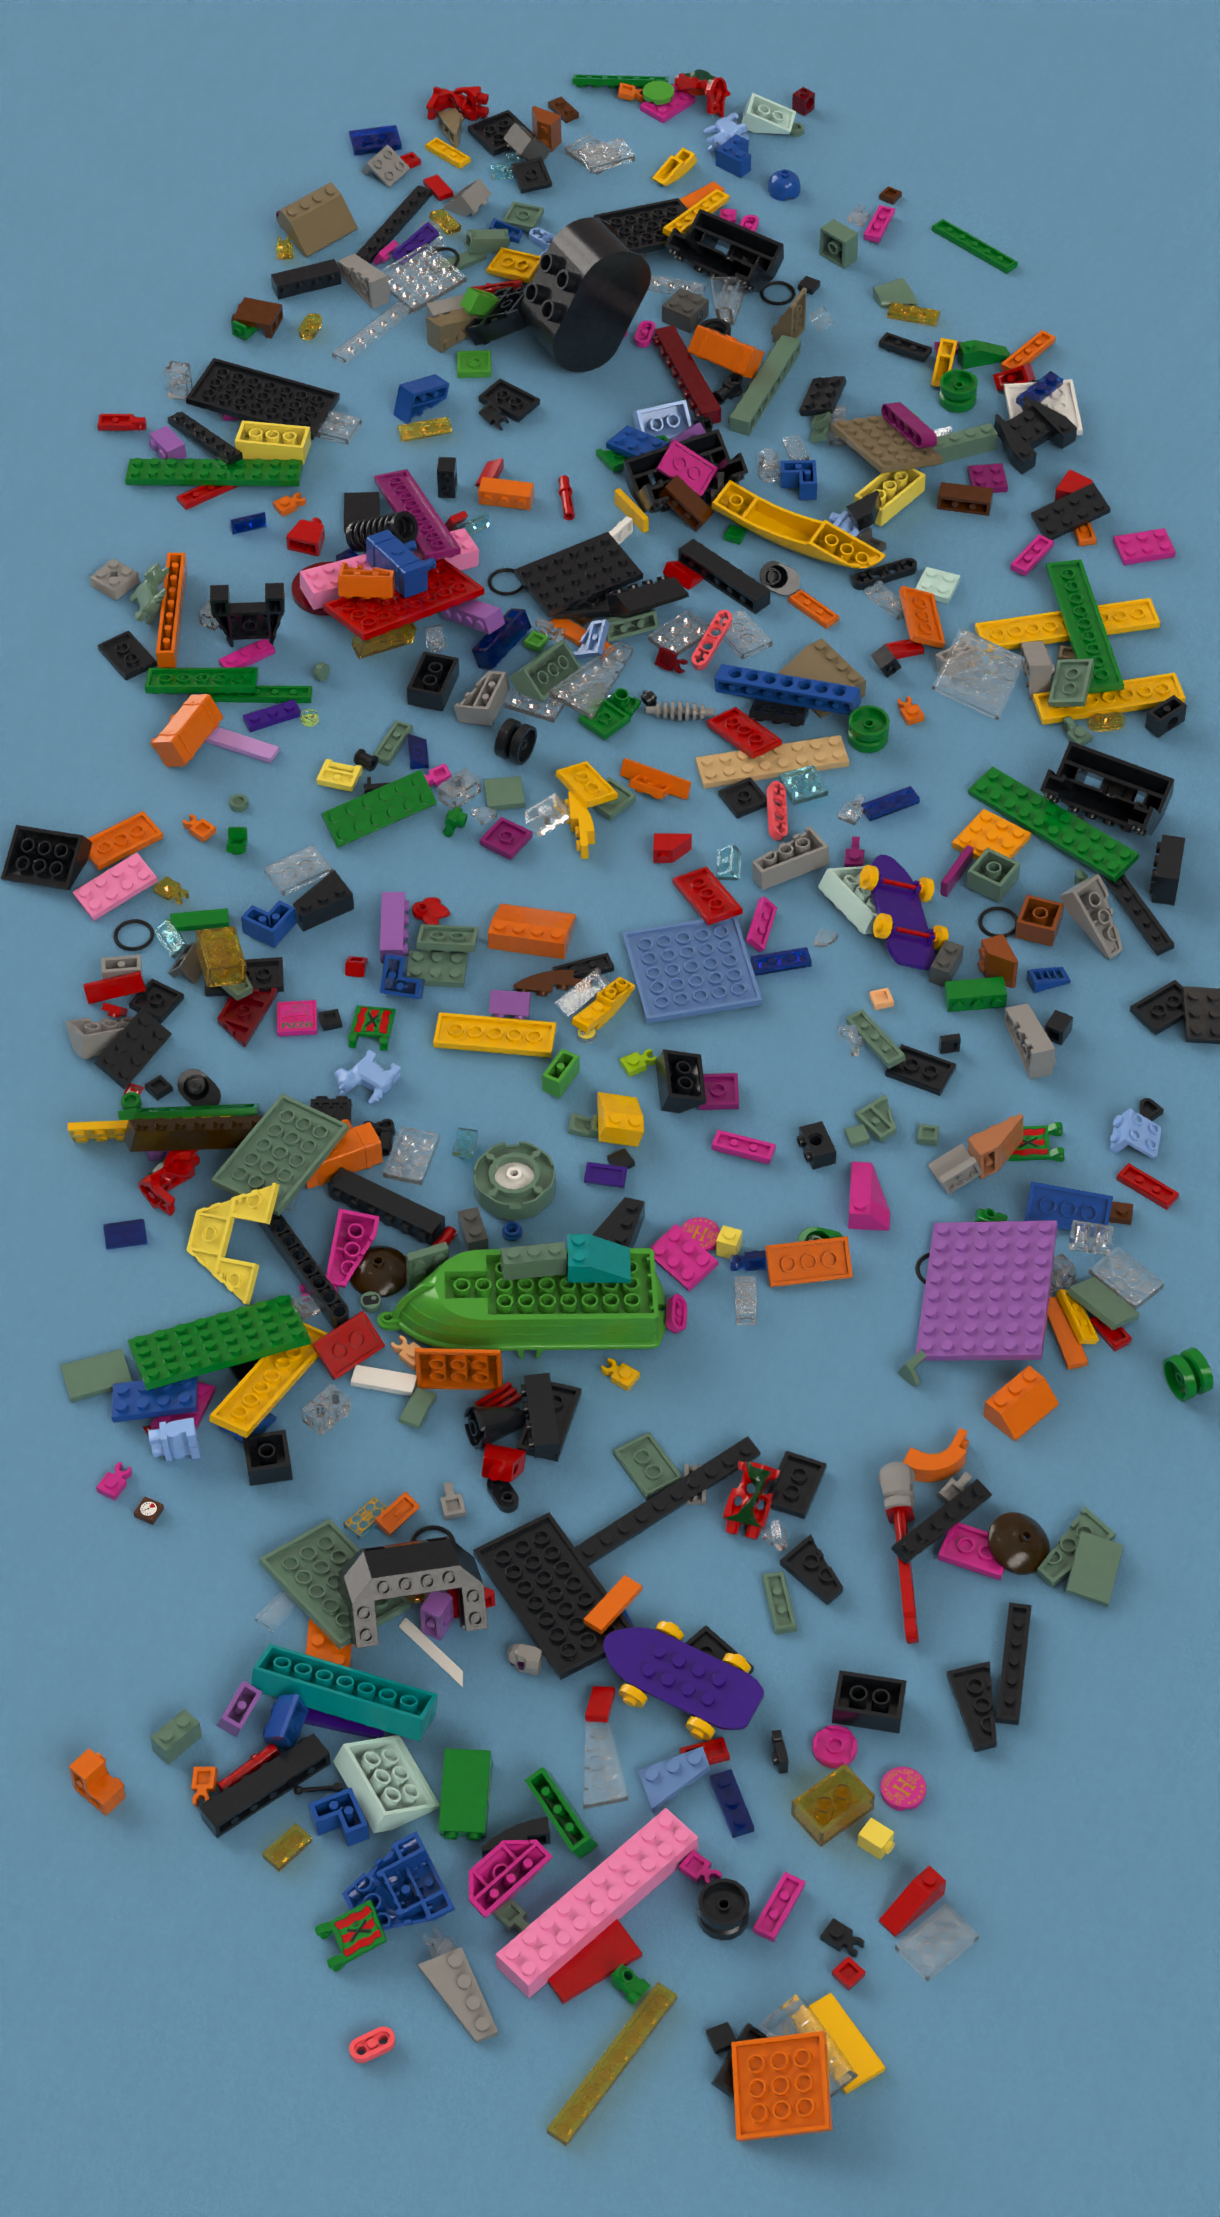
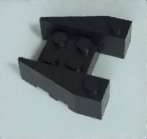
M513 287L496 290L493 295L499 298V301L487 316L473 319L466 328L475 345H486L491 341L528 326L521 315V305L525 292L522 287H518L516 290Z
M1028 396L1024 397L1023 412L1009 421L1005 422L998 414L995 415L994 429L998 433V438L1000 437L1003 443V448L1009 456L1010 463L1021 475L1035 467L1037 453L1033 450L1050 438L1061 449L1076 440L1077 427L1066 416Z
M265 583V602L231 603L229 585H210L211 614L213 618H216L219 628L223 630L226 640L231 647H234V640L269 639L273 646L277 629L285 612L284 583Z

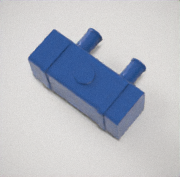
M389 530L368 536L366 538V561L372 568L394 570L395 589L398 593L407 598L427 590L428 571L436 569L434 558L431 557L422 561L413 553V551L417 550V544L414 540L402 543Z

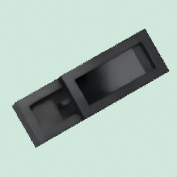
M548 1817L532 1819L504 1830L482 1846V1858L503 1840H538L541 1845L551 1844Z

